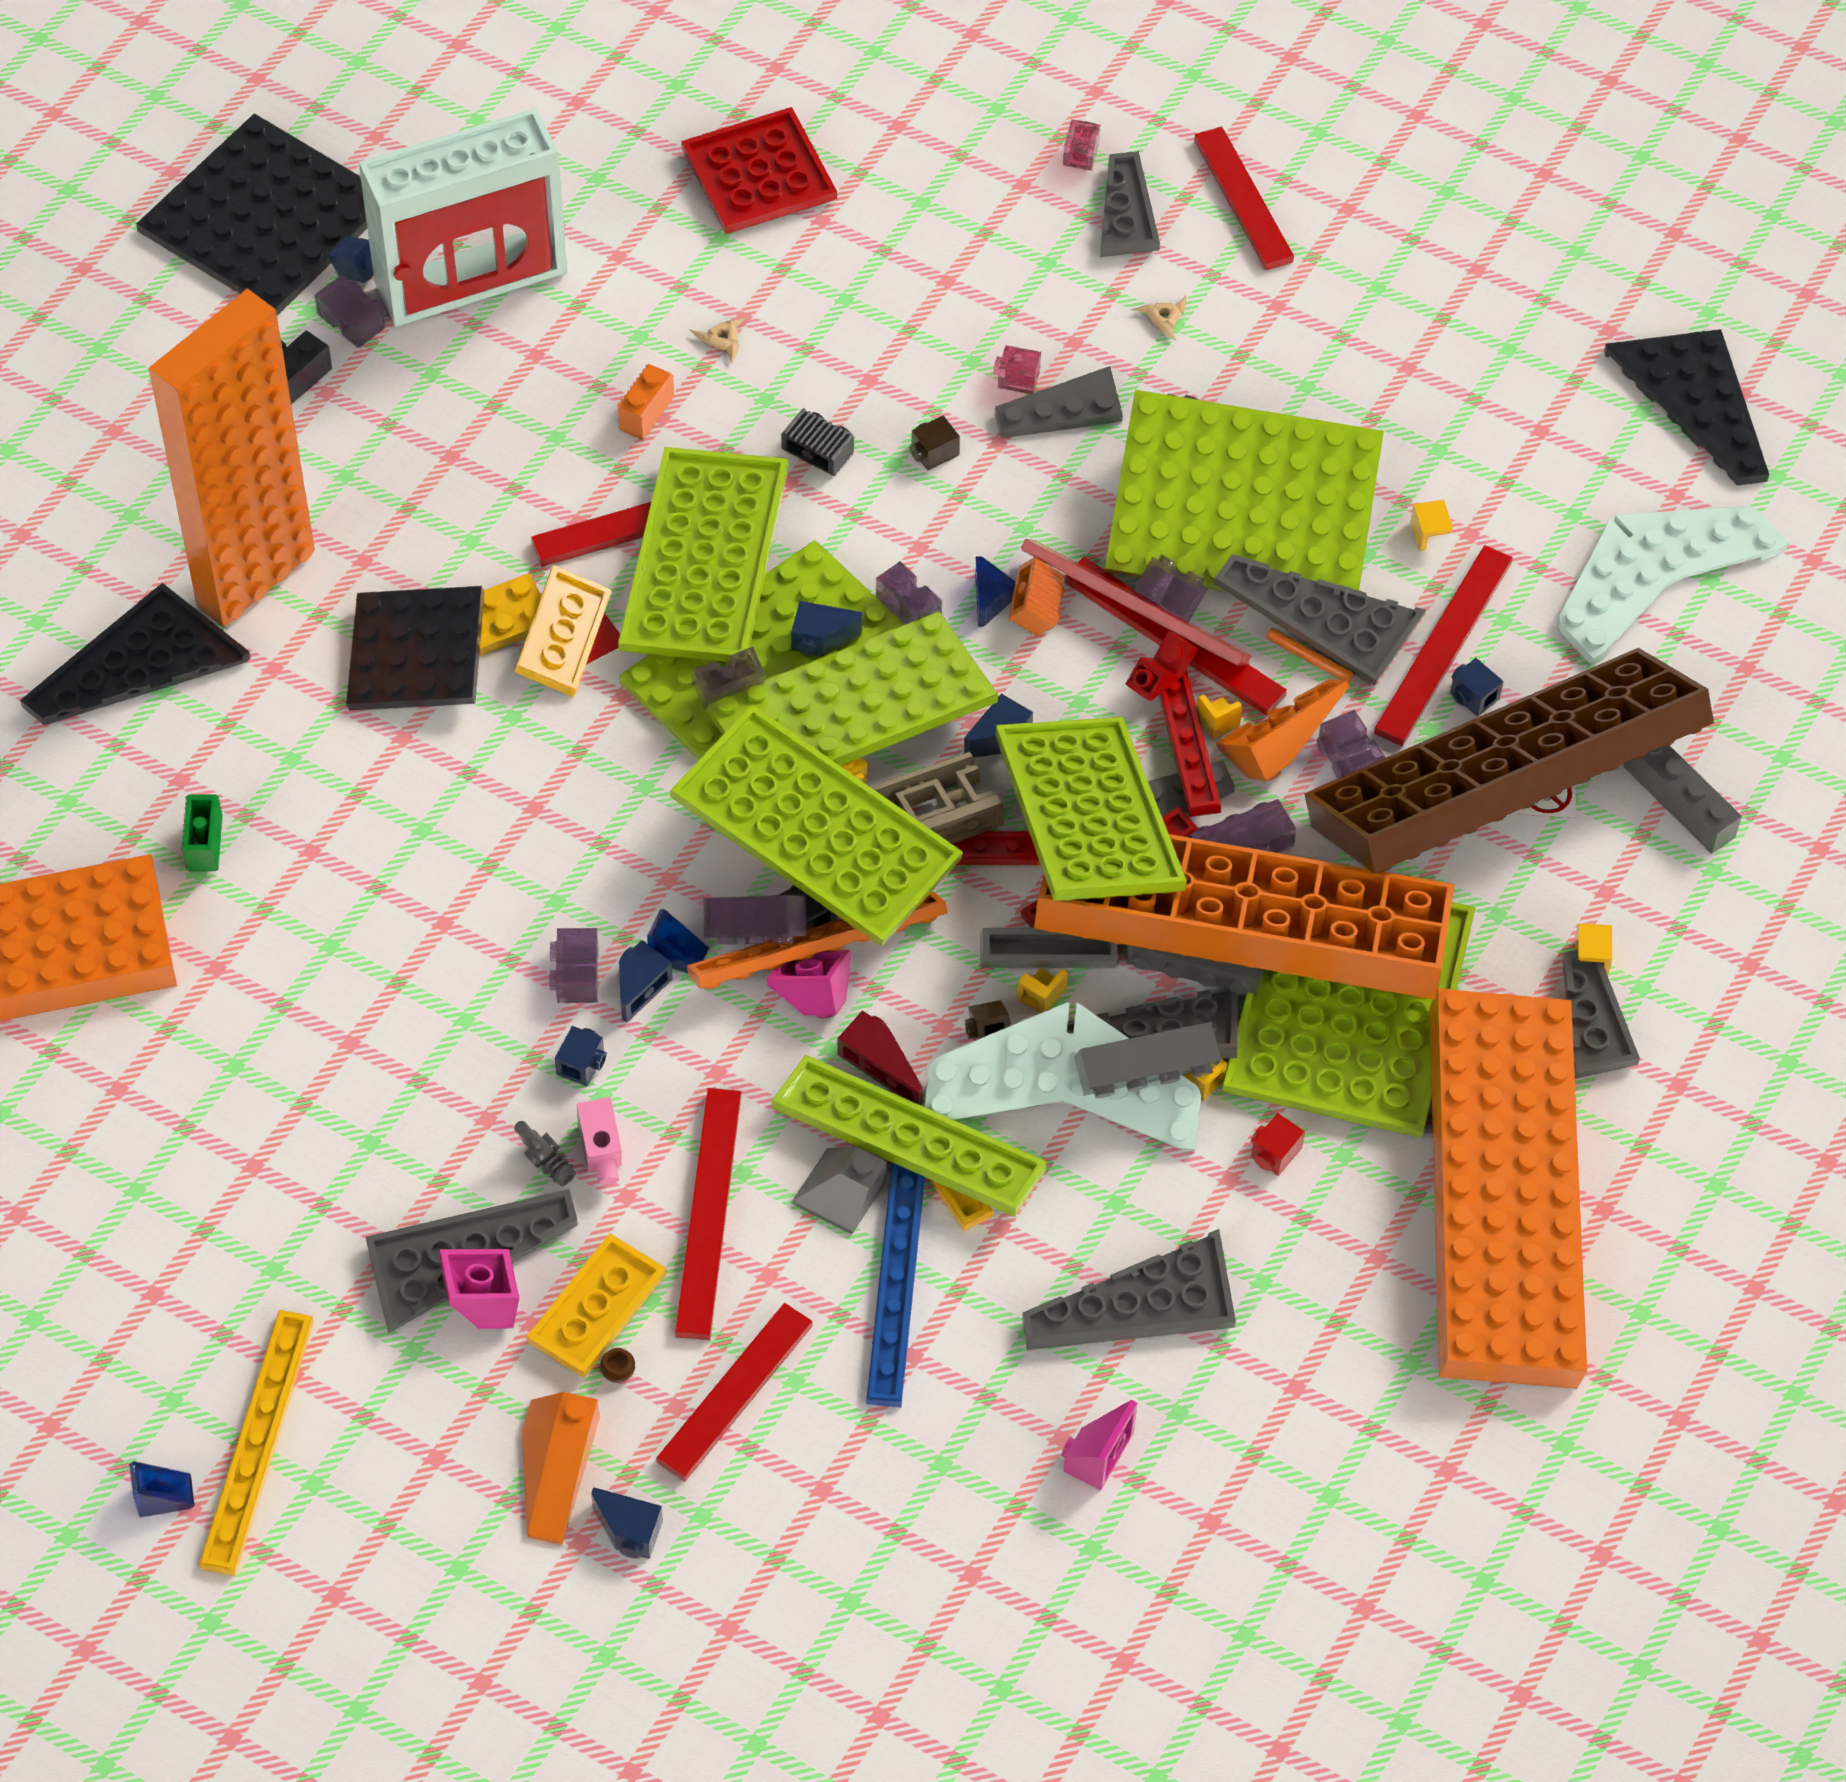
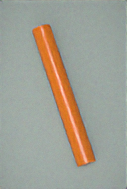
M1274 628L1269 630L1266 636L1267 640L1334 677L1347 681L1348 684L1352 681L1354 672Z

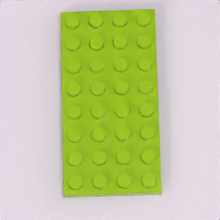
M664 447L618 642L619 651L741 664L747 663L789 468L787 458Z
M938 611L707 703V709L718 729L724 735L753 704L841 766L998 702V693L941 612Z
M753 704L670 790V797L881 947L962 859L963 852Z
M1123 717L996 725L995 736L1053 901L1185 891L1187 880Z

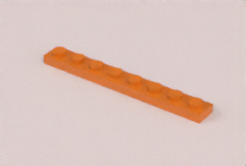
M932 891L896 932L905 930L908 925L918 922H933L938 916L948 914L946 901ZM839 919L687 965L689 978L700 989H712L720 986L721 982L730 979H745L750 977L753 972L763 969L773 970L781 967L786 962L811 959L816 953L826 950H841L846 944L856 941L866 942L871 939L843 919Z

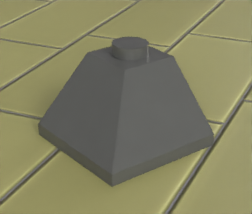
M858 1147L827 1148L792 1200V1204L853 1234L887 1182V1162Z

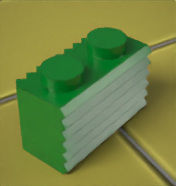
M189 794L185 797L186 807L184 808L185 818L183 819L184 830H182L183 841L181 847L185 868L189 872L217 871L219 868L223 818L219 796L216 794Z

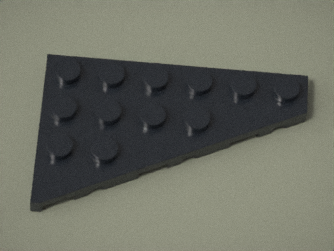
M1721 329L1605 344V356L1607 358L1610 356L1622 367V373L1628 379L1633 380L1636 387L1652 402L1656 401L1668 412L1667 417L1673 423L1679 425L1681 431L1697 447L1702 446L1713 457V462L1719 468L1725 470L1727 476L1737 486L1768 481L1769 471Z
M161 583L25 695L20 702L23 709L43 725H47L246 663L251 659L250 652L164 583Z

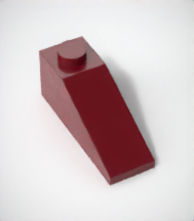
M862 1010L837 1038V1055L898 1096L922 1105L923 1087L891 1030L881 1018L870 1016Z

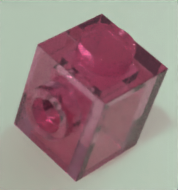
M1071 119L1064 144L1063 166L1092 171L1099 147L1101 124Z
M1005 345L1002 357L997 356L993 374L998 375V388L1027 394L1034 393L1040 374L1041 352Z

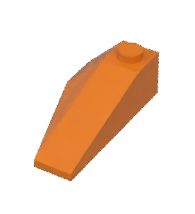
M1329 679L1295 697V704L1293 706L1288 705L1268 711V719L1254 726L1249 721L1216 742V745L1249 779H1258L1264 782L1271 781L1281 774L1280 771L1291 764L1350 686L1345 680Z
M561 1392L531 1400L522 1428L528 1538L563 1545L600 1420L598 1399Z

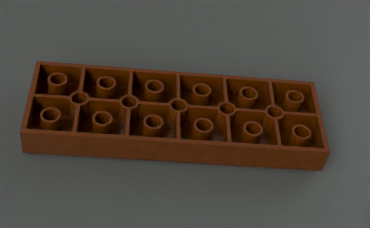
M1638 647L1304 793L1311 827L1374 874L1388 871L1392 866L1400 862L1415 859L1421 853L1434 847L1444 846L1450 840L1463 834H1471L1477 831L1479 827L1488 823L1503 820L1506 815L1520 809L1530 808L1542 799L1557 796L1569 787L1586 783L1596 775L1613 771L1623 763L1632 759L1642 758L1648 752L1659 747L1669 746L1675 740L1686 735L1699 733L1702 728L1714 723L1709 690Z

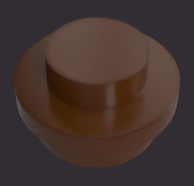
M613 1348L601 1358V1373L611 1382H624L631 1378L635 1372V1359L625 1349Z

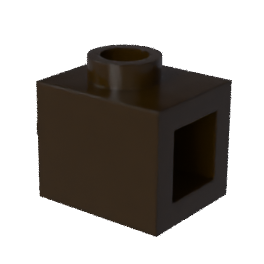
M942 415L928 423H922L912 430L911 445L909 446L913 458L917 462L921 461L928 471L959 456L960 435L945 416Z
M1001 1000L968 1006L970 1018L965 1019L968 1039L973 1038L976 1041L1011 1026L1009 1013Z

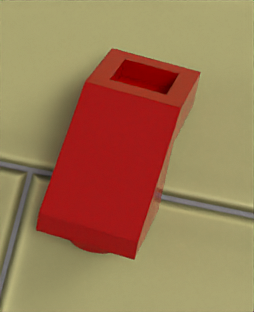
M1168 631L1154 658L1140 657L1125 685L1148 701H1153L1184 675L1198 648L1175 632Z

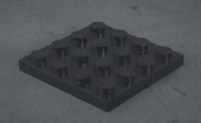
M482 586L357 593L346 700L349 711L475 704L485 594Z

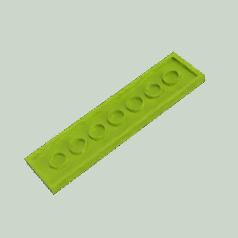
M806 1054L772 1099V1109L1013 1217L1016 1216L1046 1171L1047 1161Z

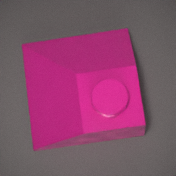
M826 950L814 954V957L811 959L793 960L783 963L781 967L773 969L766 979L767 985L803 1015H816L822 1019L837 1015L847 999L851 951Z
M440 1249L439 1258L449 1304L478 1329L514 1328L519 1293L509 1249Z
M1130 1400L1082 1427L1075 1439L1070 1437L1061 1453V1456L1065 1458L1063 1472L1102 1490L1134 1434L1138 1403Z

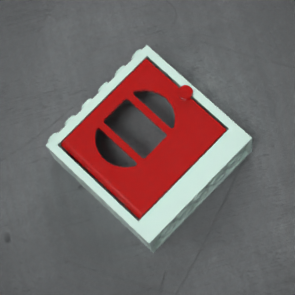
M537 108L359 161L374 282L395 327L568 273L559 155ZM393 223H394V226H395V234H396V242H397L399 265H398V262H397L395 239H394V231H393ZM503 225H514L521 228L524 232L504 238ZM492 227L494 242L454 254V239ZM440 244H443L444 257L425 263L432 251Z

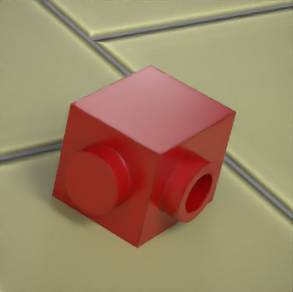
M1277 1113L1266 1127L1261 1125L1251 1138V1143H1253L1251 1158L1263 1170H1270L1279 1176L1303 1148L1305 1131Z

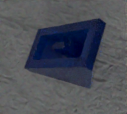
M975 556L978 627H984L1012 602L1015 580L984 557Z
M665 909L659 910L647 935L648 945L672 962V969L687 974V965L703 961L709 949L704 942Z
M137 1461L129 1464L133 1498L140 1518L187 1510L195 1506L190 1473Z

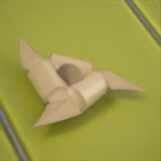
M1186 295L1175 305L1173 303H1155V305H1143L1131 309V311L1148 313V318L1160 332L1177 341L1172 328L1181 317V313H1184ZM1161 314H1166L1169 316L1164 318L1161 316Z
M749 317L722 322L709 329L707 333L690 331L704 343L708 342L710 346L722 351L727 350L731 363H733L739 348L736 327ZM725 334L728 336L727 339L720 338V336Z

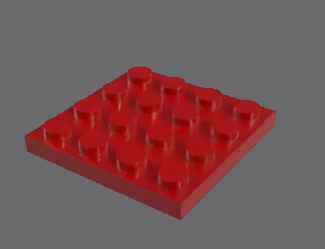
M792 107L681 141V149L725 234L837 200V190Z

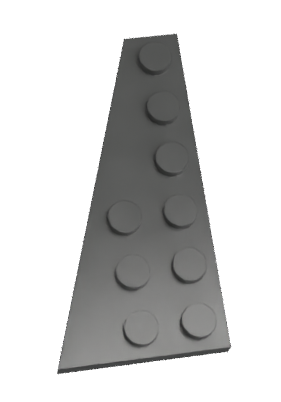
M1233 554L1219 571L1213 582L1374 686L1426 612L1425 609L1418 607L1411 609L1400 606L1397 601L1390 599L1383 601L1367 596L1366 592L1318 579V581L1306 579L1296 572L1289 571V573L1271 569L1268 564Z
M1229 988L1227 991L1211 994L1210 990L1197 992V998L1183 1001L1173 997L1125 1008L1126 1013L1109 1017L1108 1012L1096 1014V1016L1129 1039L1211 1022L1221 1059L1237 1058L1239 995L1231 992ZM1074 1019L1068 1020L1067 1033L1073 1034Z
M570 1189L366 1236V1243L388 1334L448 1300L439 1258L440 1249H509L513 1263L578 1225Z
M1214 1230L1208 1233L1207 1237L1196 1242L1189 1241L1181 1244L1179 1249L1163 1256L1158 1254L1111 1274L1109 1279L1095 1285L1090 1283L1083 1286L1081 1291L1065 1298L1060 1296L1022 1312L1027 1350L1235 1328L1236 1319L1220 1230Z

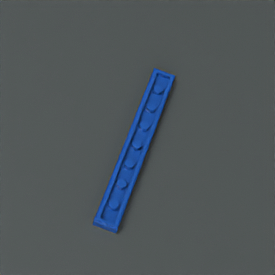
M893 1162L891 1164L866 1405L902 1408L925 1177Z

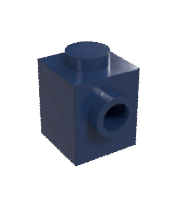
M345 236L327 254L340 279L365 283L374 276L368 239Z
M1474 658L1467 665L1461 664L1453 672L1450 694L1459 705L1465 706L1477 717L1500 700L1504 681L1477 658Z
M571 1026L555 1056L556 1075L588 1086L595 1071H600L606 1061L607 1052L604 1051L603 1037L591 1029H580Z

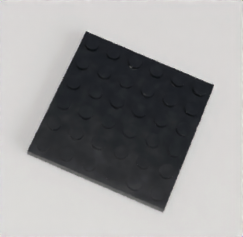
M254 113L136 223L137 232L237 293L241 294L248 288L276 309L278 316L331 264L327 254L345 236L358 238L367 229L361 177Z

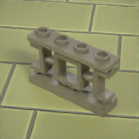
M970 752L871 786L872 789L951 844L1004 825L1003 804L999 796L995 795L992 790L977 795L971 786L980 782L979 768L977 765H974V758ZM955 785L958 787L957 790L948 793L944 790ZM934 798L941 807L916 817L911 806ZM965 800L968 805L959 808L954 807V804Z

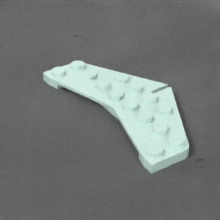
M1751 506L1615 515L1614 521L1610 518L1567 600L1559 617L1558 629L1592 666L1609 654L1614 648L1616 641L1664 589L1683 578L1755 558L1759 561L1775 558L1787 551L1789 542L1757 509Z
M1069 1001L933 1059L929 1066L925 1108L955 1121L1064 1102L1162 1141V1143L1177 1149L1196 1150L1201 1094L1199 1088L1182 1075L1179 1081L1161 1085L1160 1080L1148 1082V1087L1137 1091L1129 1092L1127 1087L1115 1089V1094L1104 1098H1095L1094 1094L1084 1096L1074 1059L1076 1053L1082 1048L1129 1038L1078 1002L1076 1003L1073 1034L1067 1033Z

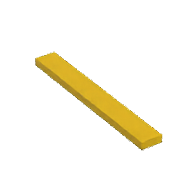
M284 1310L278 1311L199 1566L202 1570L236 1576L314 1324L313 1316Z

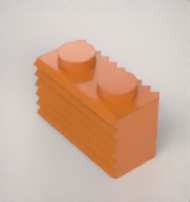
M651 364L645 365L646 368L642 369L643 373H639V377L633 382V386H630V390L624 395V399H620L621 403L617 404L619 429L641 440L646 437L675 396L673 387L674 376Z
M1036 557L1020 565L1009 621H1014V624H1019L1020 627H1024L1025 630L1037 636L1054 628L1060 617L1057 610L1065 592V588L1062 585L1065 575Z

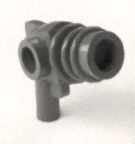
M518 1121L515 1124V1132L529 1148L524 1152L526 1157L537 1168L543 1164V1174H548L550 1178H553V1182L558 1183L561 1187L570 1183L576 1176V1172L573 1169V1165L568 1164V1159H565V1153H556L560 1146L546 1132L541 1137L525 1121Z

